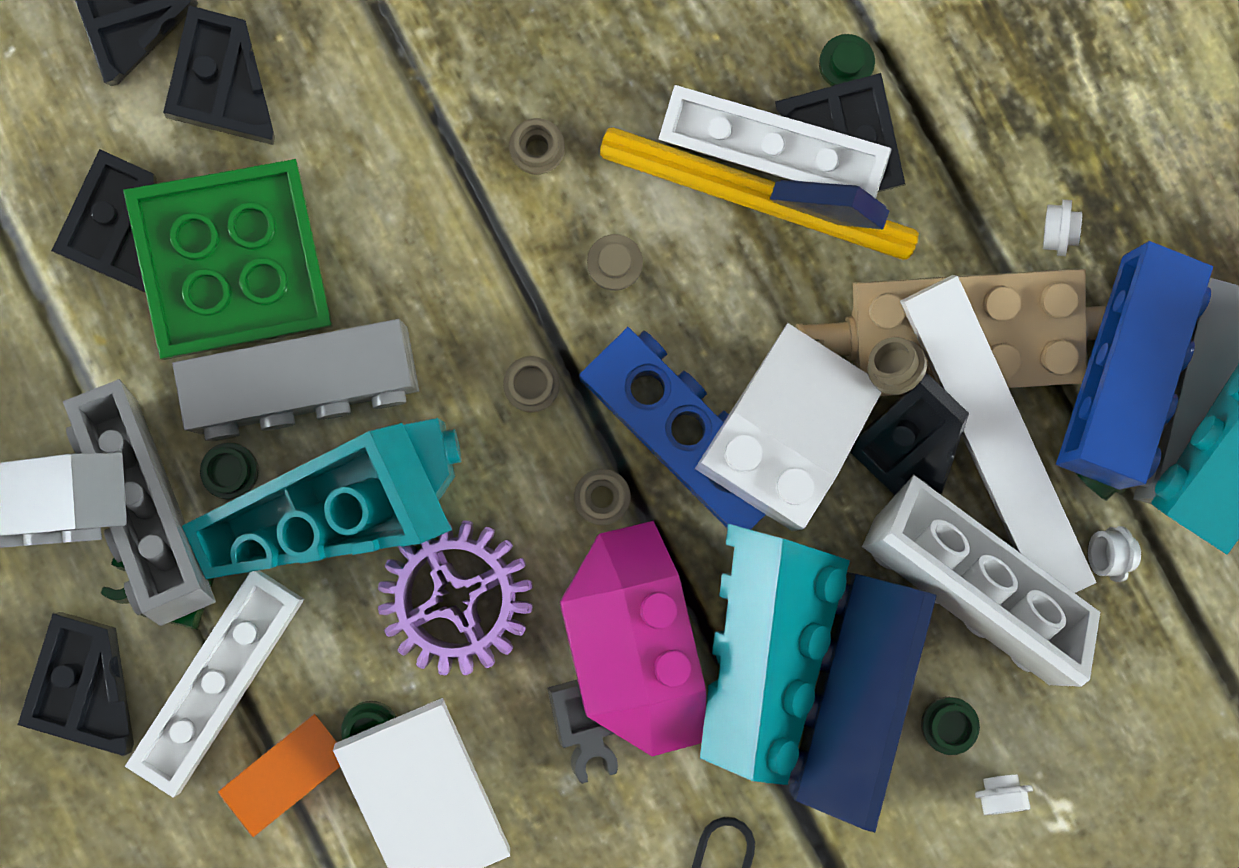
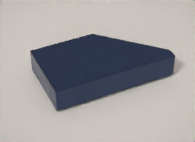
M780 180L776 181L770 200L774 203L842 226L883 230L890 212L884 204L856 185Z

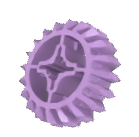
M462 521L458 537H453V530L440 535L437 541L433 538L422 543V548L419 550L414 545L398 546L400 552L408 559L407 563L404 564L398 560L389 559L385 564V568L389 572L399 576L398 581H382L378 585L379 591L395 594V602H388L378 606L380 615L396 612L399 622L385 628L386 635L388 637L395 636L404 630L409 638L400 644L398 652L404 656L411 652L416 645L421 647L423 650L418 656L416 663L421 669L428 666L434 655L440 656L438 662V673L440 675H447L450 672L453 658H458L459 667L463 675L471 674L474 667L472 655L477 654L485 668L493 666L495 659L490 646L493 644L500 652L505 655L509 654L513 650V645L503 633L507 630L514 635L522 636L526 631V626L522 622L512 619L514 612L529 614L533 608L532 603L516 601V592H526L533 588L531 580L514 582L512 576L513 572L519 571L526 566L525 560L523 558L516 559L507 565L502 557L510 552L513 544L509 540H505L495 550L490 548L489 544L495 533V530L490 527L483 529L477 541L473 540L474 528L471 521ZM449 549L469 551L485 560L492 569L474 578L464 577L455 570L452 563H448L443 551ZM428 561L432 569L430 574L434 582V591L427 602L413 610V583L420 568ZM450 581L456 589L464 586L468 588L479 582L481 583L480 588L469 593L470 599L463 601L468 605L464 612H461L456 605L448 608L445 606L434 612L431 608L443 601L442 595L449 593L444 588ZM500 584L502 591L501 611L495 625L485 635L479 624L481 620L477 612V602L483 593ZM434 618H447L454 622L460 633L464 632L469 643L454 644L441 641L429 634L421 625Z

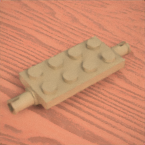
M1076 268L958 276L1008 388L1082 383L1086 372V343L1088 340H1096L1106 306L1086 307V269ZM947 277L853 282V309L851 316L845 318V322L807 325L801 323L796 324L795 328L814 340L819 339L817 342L837 355L847 356L848 361H853L856 367L868 374L871 351L879 342L887 338H904L916 343L921 348L900 301ZM927 361L926 373H928L936 381V378ZM883 392L880 394V396H891Z

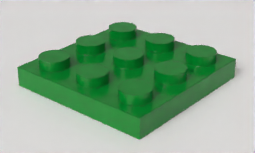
M296 159L123 190L160 359L167 360L333 327Z

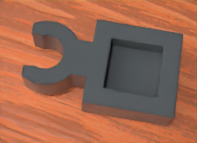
M578 680L547 687L559 743L563 748L573 745L577 746L571 756V768L582 784L588 782L586 764L591 758L596 756L603 758L604 768L609 775L617 774V758L613 751L603 742V737L615 733L585 715Z

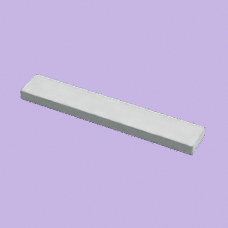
M951 275L901 300V305L937 383L969 412L962 437L1013 548L1074 593L1097 583L958 276Z

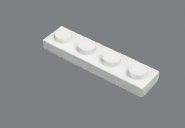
M674 85L658 140L792 181L860 186L874 198L877 196L892 151L891 148L677 85Z
M260 570L250 572L125 767L171 797L180 794L303 603L304 598Z

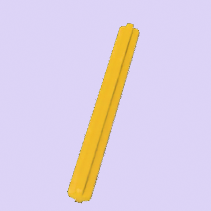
M614 127L607 129L600 146V156L603 159L902 260H907L912 256L918 242L919 232L916 229L886 220L883 230L842 226L774 203L770 200L776 183L774 181Z

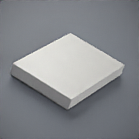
M443 698L335 743L333 752L388 868H484L510 856V846Z

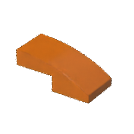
M314 714L217 793L253 838L340 767L333 752L337 741Z

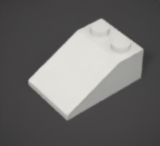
M787 323L695 469L789 530H802L806 527L836 479L881 391L873 385L866 372Z

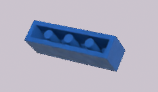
M1151 241L1123 255L1058 455L1057 466L1119 490L1144 485L1154 475L1161 460V449L1158 447L1164 425L1171 420L1178 405V395L1175 394V389L1179 376L1191 361L1195 350V343L1191 340L1197 319L1204 313L1210 302L1211 289L1207 286L1214 266Z

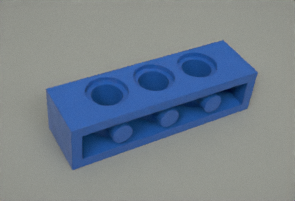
M627 327L579 374L580 381L727 529L728 524L751 530L766 514L695 469L729 414L723 410L717 416L702 401L707 395L704 388L686 371L683 370L677 376L662 361L667 352L648 332L643 331L637 336ZM642 376H652L661 383L663 397L657 403L651 405L641 404L631 393L633 382ZM690 415L700 422L703 433L701 440L697 444L687 446L680 444L674 439L671 425L677 417Z

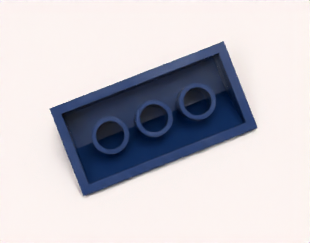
M847 572L846 589L838 602L830 632V646L823 657L814 703L807 714L804 724L805 730L799 749L798 761L791 771L788 783H790L789 792L797 802L863 830L875 833L937 595Z

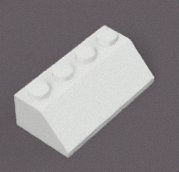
M913 475L874 518L862 547L870 552L880 565L894 570L916 586L918 590L936 594V604H940L962 620L973 634L986 638L1008 654L1019 668L1032 672L1048 685L1082 687L1087 683L1091 676L1100 611Z

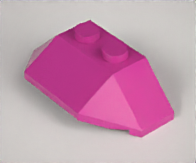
M654 521L600 533L596 536L591 549L560 600L585 715L650 756L702 743L706 711V687L679 574Z

